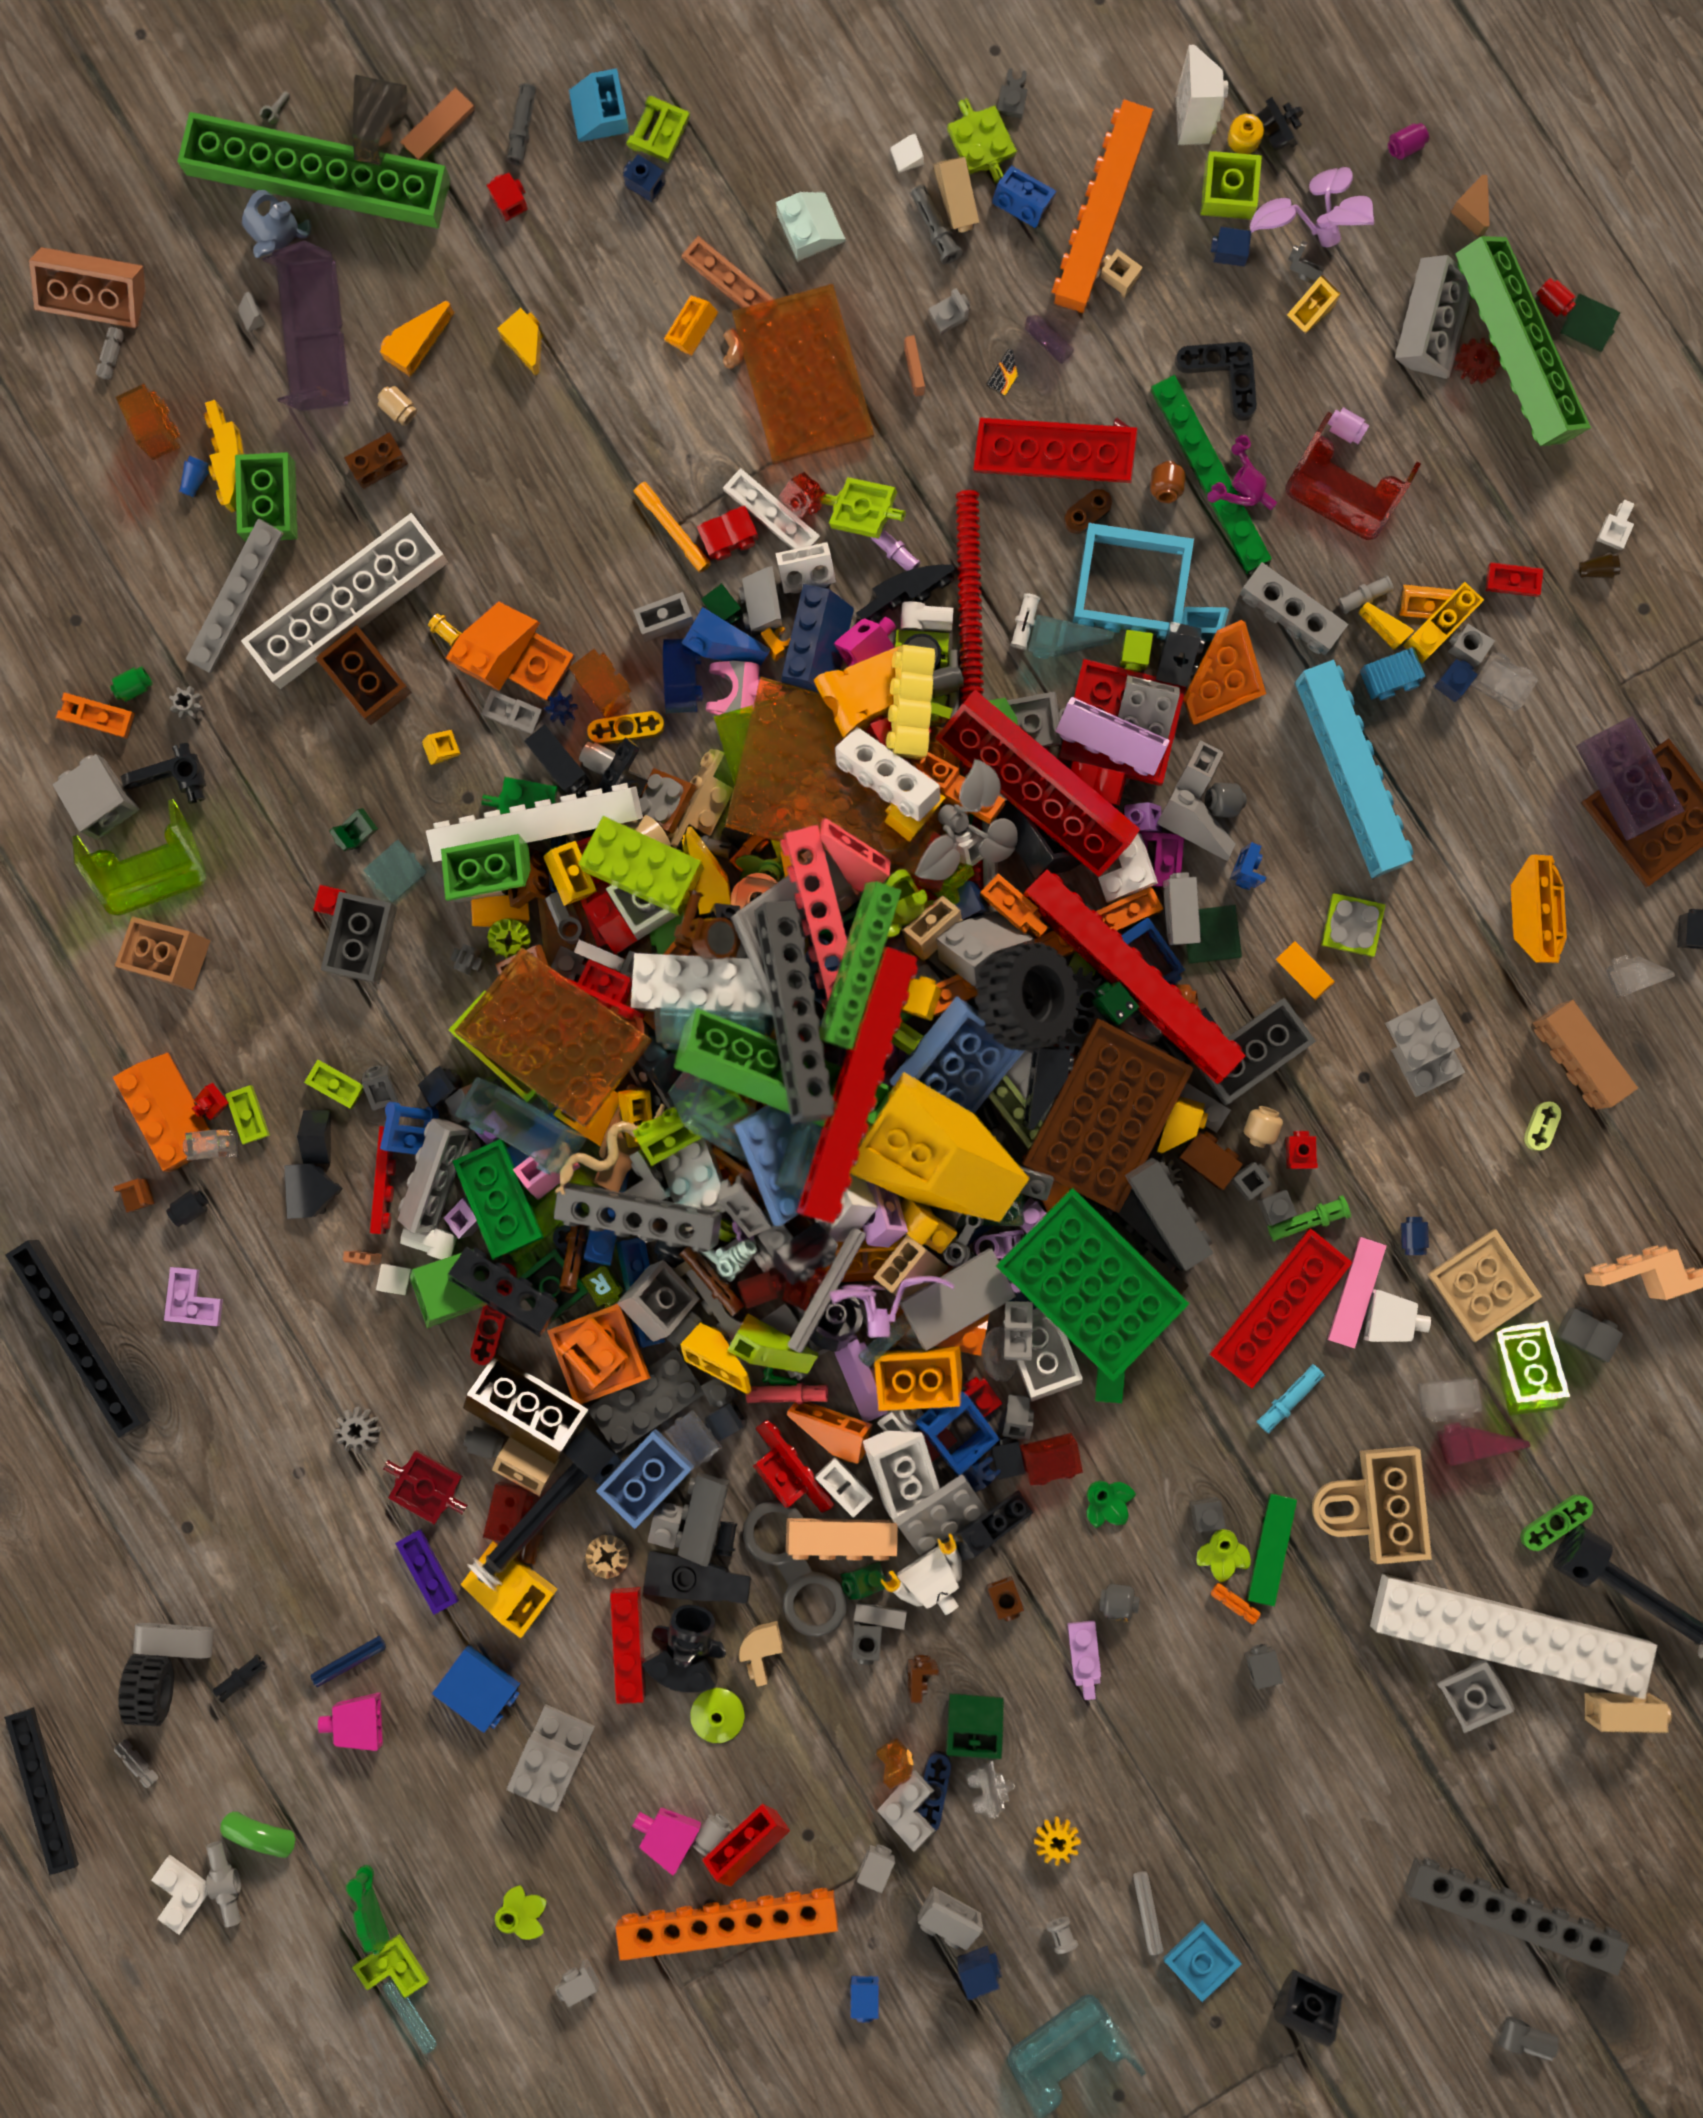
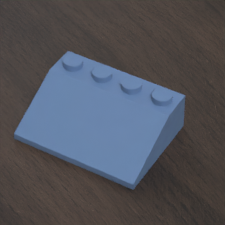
M956 996L915 1050L894 1074L890 1083L894 1087L902 1073L905 1072L974 1114L1024 1051L1008 1049L1003 1044H999L992 1038L993 1034H989L984 1028L985 1022L980 1020L979 1011Z

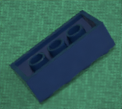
M803 584L782 672L781 692L823 700L814 684V679L825 672L841 670L843 658L835 647L834 642L850 630L854 607L830 589Z

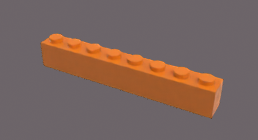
M1123 100L1121 108H1115L1111 120L1114 128L1112 133H1106L1102 148L1106 149L1104 157L1099 156L1094 168V172L1098 173L1096 180H1090L1085 195L1089 197L1087 206L1081 205L1077 220L1081 221L1079 229H1073L1069 240V245H1072L1070 254H1064L1060 269L1064 270L1062 278L1056 277L1052 293L1056 294L1054 301L1056 305L1084 314L1151 121L1152 108Z

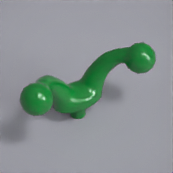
M766 1367L763 1370L765 1377L762 1381L764 1383L769 1382L771 1385L790 1384V1386L800 1383L797 1378L776 1377L771 1367Z

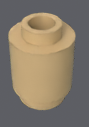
M396 386L391 388L385 387L377 397L379 399L378 406L396 423H401L403 426L411 422L417 414L414 403Z

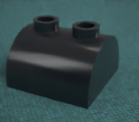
M1293 1969L1279 1992L1274 2010V2019L1276 2022L1329 2047L1336 2041L1343 1994Z

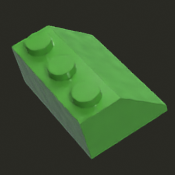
M519 834L441 849L444 891L447 901L523 887L526 885L531 871L528 844Z

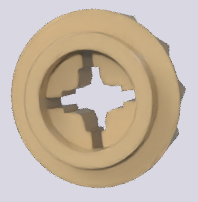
M602 1535L595 1538L589 1544L585 1558L588 1569L595 1576L609 1579L620 1575L625 1570L629 1561V1552L627 1546L620 1538L613 1535ZM601 1547L607 1553L617 1551L611 1558L612 1566L607 1561L597 1562L603 1556Z

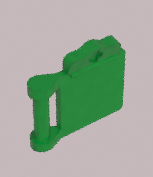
M363 1865L358 1869L356 1878H352L347 1883L346 1891L358 1907L353 1913L357 1937L361 1941L366 1953L373 1952L374 1955L380 1954L390 1937L373 1888L374 1871L370 1866Z

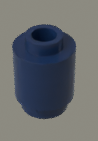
M1406 1217V1222L1401 1223L1402 1249H1405V1255H1427L1429 1229L1428 1222H1423L1422 1217Z

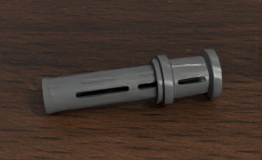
M925 185L915 187L910 194L929 228L931 243L936 245L941 254L940 260L942 264H949L957 260L963 251L961 247H957L953 240L951 228L943 223Z

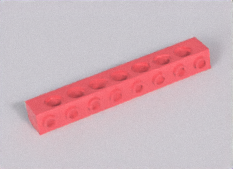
M818 825L784 833V839L780 840L784 856L789 855L791 866L787 867L791 883L796 882L798 893L794 894L797 909H803L805 919L801 920L804 936H810L812 946L808 947L811 963L816 962L819 973L814 975L818 989L823 988L825 999L821 1000L825 1014L847 939ZM801 849L809 850L812 855V859L807 865H802L797 859V854ZM811 875L815 876L818 880V887L812 892L804 887L805 879ZM817 902L822 903L825 907V914L821 918H815L811 914V907ZM823 929H828L832 934L830 943L822 945L818 941V934ZM829 956H836L839 961V965L834 971H828L825 968V960Z

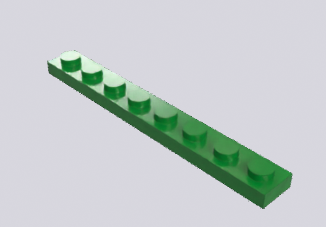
M1173 375L1151 386L1150 391L1206 497L1212 491L1211 486L1218 482L1226 486L1227 493L1238 495L1176 376ZM1222 499L1215 503L1210 502L1246 573L1257 569L1262 562L1264 564L1271 562L1272 558L1244 505Z

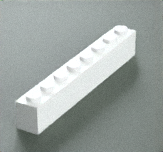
M624 783L611 786L612 792L602 793L600 788L586 791L587 797L577 799L576 794L560 797L561 802L551 804V800L547 799L534 802L535 808L526 809L525 804L509 807L510 813L500 815V810L485 812V818L475 820L474 815L458 818V824L450 825L449 820L433 823L434 829L426 830L433 862L442 860L441 849L515 834H519L528 843L596 829L602 816L618 823L642 819L643 815L637 788H628V784Z

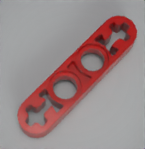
M502 1263L509 1268L510 1274L518 1279L517 1268L511 1263ZM510 1287L509 1292L503 1289H497V1292L507 1296L512 1292V1288ZM485 1305L482 1308L470 1351L471 1359L478 1365L489 1364L497 1353L507 1318L489 1305ZM488 1319H493L498 1324V1330L493 1335L487 1334L483 1328L485 1321ZM480 1335L486 1339H495L494 1344L491 1342L487 1344L486 1351L490 1352V1356L484 1357L483 1360L480 1359V1354L476 1353L477 1349H481L485 1340H479Z

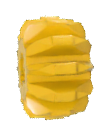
M1057 1816L1054 1817V1824L1052 1825L1048 1819H1045L1046 1829L1042 1827H1037L1036 1832L1040 1835L1034 1838V1844L1039 1846L1036 1850L1039 1856L1045 1854L1044 1861L1046 1863H1049L1054 1858L1056 1866H1060L1061 1858H1064L1066 1863H1070L1071 1860L1068 1854L1077 1856L1078 1850L1074 1846L1081 1844L1080 1838L1074 1837L1078 1833L1077 1828H1069L1070 1820L1068 1819L1062 1825H1060V1819ZM1057 1837L1062 1841V1844L1058 1846L1056 1843H1053L1052 1839Z

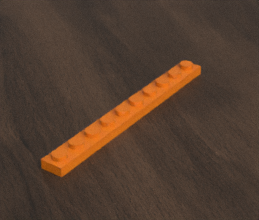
M1151 886L1096 912L1101 915L1103 922L1110 929L1120 932L1146 918L1161 913L1164 908ZM1055 931L1043 935L1040 939H1035V942L1052 947L1058 951L1057 955L1061 954L1063 957L1076 952ZM959 974L936 984L942 991L933 1017L944 1013L956 996L968 1002L978 996V990H975V987Z

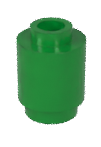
M141 666L139 668L133 667L112 678L113 684L110 685V688L118 700L122 698L127 702L148 691V687L152 686L153 683L146 670Z

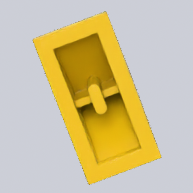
M1321 275L1287 315L1304 333H1307L1335 307L1341 293L1324 275Z

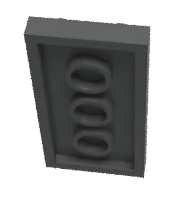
M677 1348L647 1368L651 1378L607 1394L587 1408L616 1454L705 1394L701 1383Z

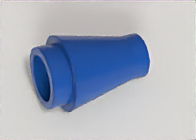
M189 455L188 460L184 461L179 491L195 497L197 490L210 472L208 471L209 463Z

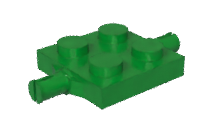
M505 777L499 797L483 794V799L491 800L492 802L482 800L481 805L496 807L497 810H500L501 815L510 813L509 807L525 804L526 809L535 808L534 802L550 799L551 804L556 803L558 787Z

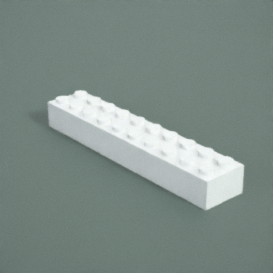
M1384 1573L1381 1576L1370 1627L1379 1633L1641 1699L1646 1697L1657 1648L1656 1644L1647 1639Z

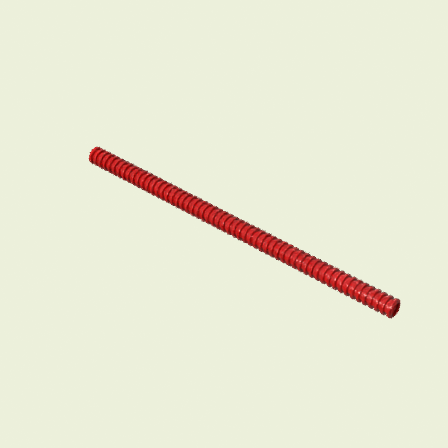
M962 490L956 493V499L958 500L956 507L959 508L956 510V515L959 516L956 518V523L959 524L956 527V530L959 532L957 534V539L959 540L957 547L960 548L957 551V555L960 556L957 559V563L960 564L957 571L960 573L958 575V580L960 581L958 588L961 589L958 591V596L961 597L958 600V604L961 605L958 612L961 613L959 616V621H961L959 629L962 630L959 632V637L962 638L959 641V645L962 646L959 652L962 654L960 656V661L962 662L960 669L963 670L961 673L964 681L963 689L960 691L963 695L961 697L962 703L966 701L974 690L978 691L981 695L984 693V689L981 688L984 685V681L981 680L984 676V673L981 671L984 668V665L981 663L983 661V656L981 655L983 648L980 647L983 644V640L980 639L983 635V632L980 631L983 627L980 622L982 620V615L980 614L982 607L979 606L982 603V599L979 598L982 595V591L979 590L981 587V582H979L981 579V574H979L981 566L978 565L981 563V558L978 557L981 554V550L978 549L980 547V542L978 541L980 539V534L978 533L980 526L977 524L980 522V518L977 516L980 510L977 508L979 506V501L977 500L979 493L974 490ZM963 763L962 767L965 768L963 776L966 778L971 769ZM974 816L972 826L983 831L982 820ZM983 859L970 869L965 870V875H968V878L965 880L977 883L981 891L983 890Z

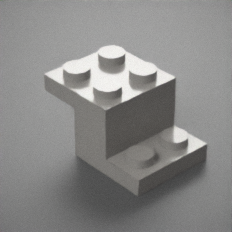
M1436 998L1385 1023L1396 1044V1047L1391 1049L1415 1097L1465 1073L1454 1052V1049L1460 1047V1044Z
M639 1150L629 1156L632 1160L633 1170L638 1176H642L643 1180L624 1193L662 1201L672 1198L660 1162L651 1166L643 1150ZM634 1212V1220L641 1224L642 1219L640 1215ZM659 1218L661 1227L667 1229L668 1225L665 1220Z
M546 1704L533 1733L527 1741L506 1790L557 1812L595 1726Z

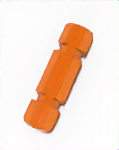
M1217 1583L1213 1587L1211 1595L1218 1601L1222 1600L1225 1606L1239 1616L1243 1615V1618L1250 1624H1255L1258 1621L1261 1613L1252 1606L1249 1607L1247 1602L1233 1592H1228V1589L1222 1584Z

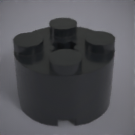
M855 1296L841 1299L836 1303L831 1300L813 1331L810 1340L818 1347L832 1352H837L847 1347L848 1343L856 1337L863 1321L861 1305Z

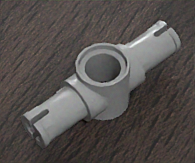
M215 1841L206 1846L211 1865L206 1878V1887L210 1899H216V1903L220 1904L225 1927H231L239 1924L241 1921L236 1900L241 1890V1880L238 1870L236 1868L232 1869L231 1864L227 1862L223 1841Z

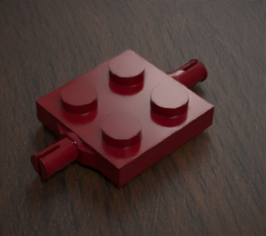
M415 1450L408 1463L403 1467L396 1465L389 1459L383 1467V1470L396 1477L395 1486L388 1499L435 1525L443 1511L448 1507L461 1515L465 1512L468 1505L454 1498L456 1488L463 1476L424 1453Z

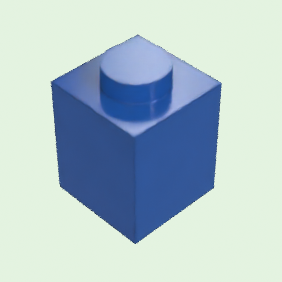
M851 1976V2018L859 2022H871L873 2019H878L879 1976Z

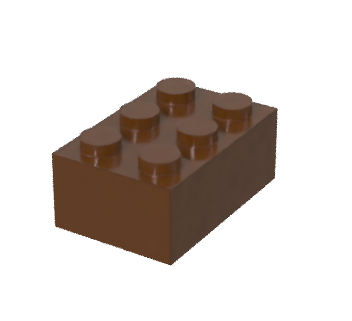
M357 625L315 657L370 725H373L412 693Z

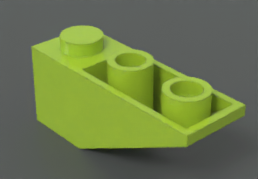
M747 1314L727 1350L750 1364L806 1374L809 1373L819 1353L805 1346L801 1353L791 1349L788 1346L791 1337L750 1314Z

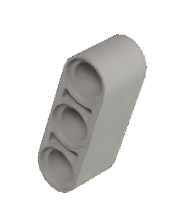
M137 1623L135 1624L133 1653L185 1658H210L212 1656L214 1628Z

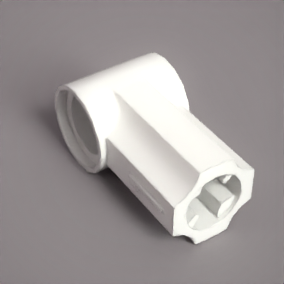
M913 601L902 603L900 630L952 632L953 608L925 606L923 603Z
M404 1227L400 1244L425 1251L427 1255L442 1260L452 1256L457 1236L436 1228L435 1230L414 1234Z

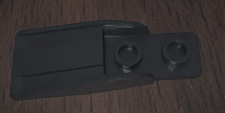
M657 1551L649 1552L644 1584V1593L647 1595L699 1601L726 1600L742 1604L747 1603L749 1600L750 1576L726 1572V1568L713 1563H709L708 1567L681 1556Z

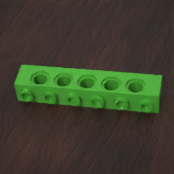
M877 881L865 884L819 1030L821 1042L841 1049H852L901 890Z

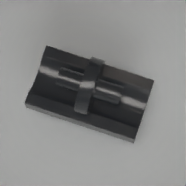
M1273 97L1266 100L1268 106L1263 108L1256 117L1260 119L1264 129L1275 122L1278 123L1280 129L1267 136L1275 151L1288 144L1293 148L1298 143L1288 124L1292 123L1295 130L1300 128L1302 124L1299 118L1303 115L1304 111L1300 106L1293 108L1290 102L1283 105L1286 113L1282 115Z

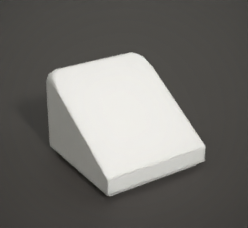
M916 134L910 135L890 147L898 173L923 165L924 157Z
M382 1264L376 1291L406 1295L411 1269Z

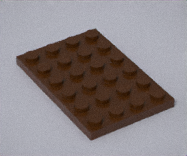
M1096 1018L1074 1060L1072 1071L1068 1072V1079L1056 1095L1022 1164L1037 1172L1053 1176L1054 1180L1070 1189L1073 1188L1076 1192L1119 1213L1132 1189L1125 1175L1146 1162L1194 1068Z

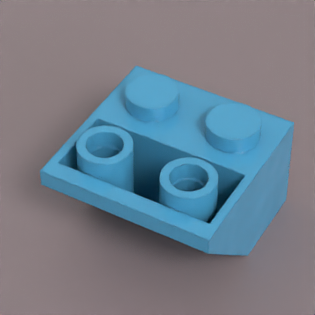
M617 68L591 73L569 90L579 142L630 133Z

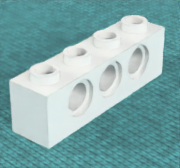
M858 727L835 747L836 763L842 771L850 772L857 777L863 786L871 787L878 792L884 801H890L896 805L905 816H911L919 822L940 801L939 784Z

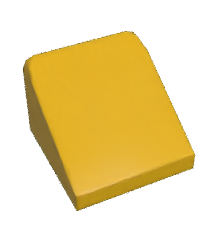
M452 730L427 735L422 741L430 765L438 764L461 754Z

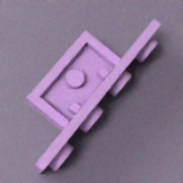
M856 1335L854 1340L848 1343L847 1347L834 1353L863 1421L868 1422L887 1414L888 1410L879 1411L875 1367L870 1368L866 1358L871 1356L865 1341L860 1343Z

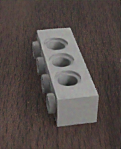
M1263 562L1240 592V595L1243 596V601L1247 605L1261 609L1265 612L1264 616L1273 623L1279 622L1286 627L1285 630L1290 636L1296 639L1300 637L1308 643L1307 647L1316 654L1322 653L1325 656L1348 626L1345 621ZM1264 592H1274L1276 594L1277 600H1268L1265 597ZM1286 607H1295L1298 611V616H1290L1286 612ZM1311 621L1316 622L1319 625L1320 631H1311L1307 623Z

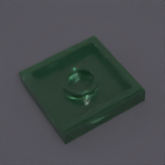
M1236 905L1198 909L1200 943L1186 944L1188 964L1242 958Z

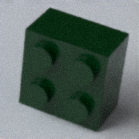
M559 1249L552 1250L520 1276L534 1285L533 1289L542 1294L545 1291L556 1298L557 1301L555 1303L559 1305L558 1311L549 1324L592 1291L580 1274L577 1280L576 1292H565L559 1289L565 1256ZM571 1264V1268H570V1273H572V1269H573V1265H572V1264ZM525 1299L533 1309L535 1302L531 1299Z

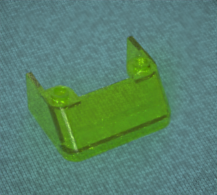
M173 799L168 801L171 824L164 830L167 844L119 861L116 855L109 850H98L89 853L79 836H72L74 864L107 913L115 916L124 915L199 887L205 882V866L192 830Z

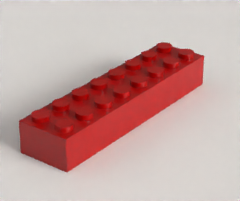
M976 690L972 692L934 738L971 770L975 760H979L991 767L1000 782L999 793L1098 877L1129 847L1140 831L1139 827Z

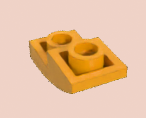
M509 895L471 900L472 926L491 927L495 922L502 919H515L523 924H527L529 921L528 903L519 909L510 907Z
M1296 941L1275 959L1315 1001L1335 983Z

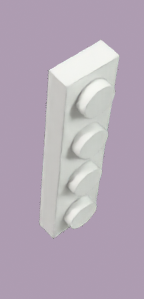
M741 468L723 487V490L741 506H746L750 514L791 549L812 546L820 540V535Z

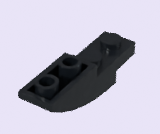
M952 564L924 566L897 574L872 588V596L875 600L856 612L858 622L862 619H868L877 623L882 619V613L888 609L893 611L900 607L905 597L908 601L925 602L932 596L931 592L938 587L943 589L954 580L952 578L955 576L954 566Z

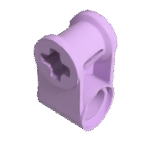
M1023 1230L982 1235L973 1243L974 1254L977 1256L981 1253L979 1251V1244L987 1239L993 1245V1252L996 1258H1003L1012 1249V1241L1014 1247L1021 1240Z

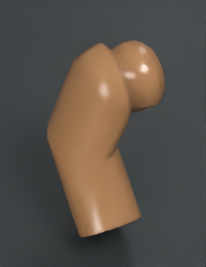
M730 329L723 335L729 345V350L723 358V363L728 369H733L741 364L745 354V347L735 329Z

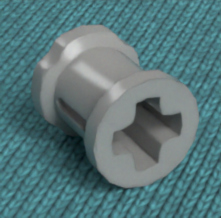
M1069 1917L1054 1919L1046 1925L1047 1930L1052 1933L1056 1945L1054 1950L1057 1954L1067 1953L1078 1947V1942L1073 1939L1069 1927L1071 1923Z

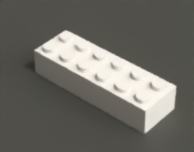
M634 953L631 1008L635 1010L693 1013L697 1007L711 1014L773 1017L772 1010L749 959L723 958L708 960L700 956ZM788 980L789 986L794 989V985ZM792 1007L794 1013L797 1015L798 1010L795 1007Z

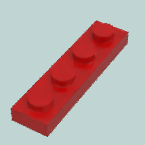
M379 1126L370 1224L371 1234H386V1229H390L391 1213H388L389 1202L393 1201L394 1187L390 1186L391 1175L394 1176L396 1172V1160L393 1159V1152L380 1149L385 1126Z

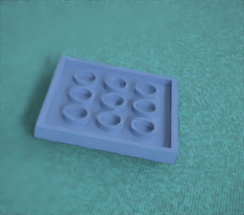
M767 1105L734 1125V1128L773 1225L780 1226L799 1214L796 1213L823 1127L812 1122L792 1124L789 1113Z

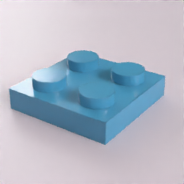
M1203 1920L1163 1957L1165 1963L1201 2002L1242 1965L1235 1954Z

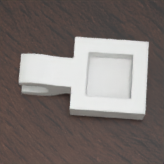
M1624 500L1623 503L1619 504L1615 516L1607 515L1596 541L1620 551L1624 549L1634 526L1633 523L1627 521L1634 503Z

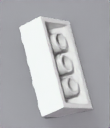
M1189 45L1176 92L1178 145L1209 144L1212 134H1216L1217 122H1220V110L1224 109V98L1228 96V81H1223V70L1195 45Z

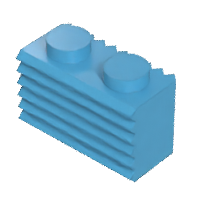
M1414 647L1366 664L1360 670L1371 700L1379 697L1380 701L1395 696L1394 691L1404 688L1405 692L1419 687V682L1425 678Z

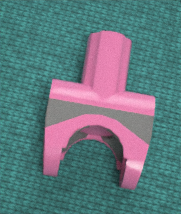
M743 661L715 662L710 664L709 672L728 679L732 683L733 688L730 695L725 699L717 700V702H707L706 711L728 718L755 719L757 703L785 706L786 692H781V681L759 680V664Z

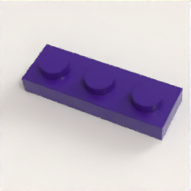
M421 1529L395 1543L433 1615L459 1601Z

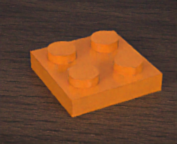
M535 632L509 674L508 679L548 702L575 656Z

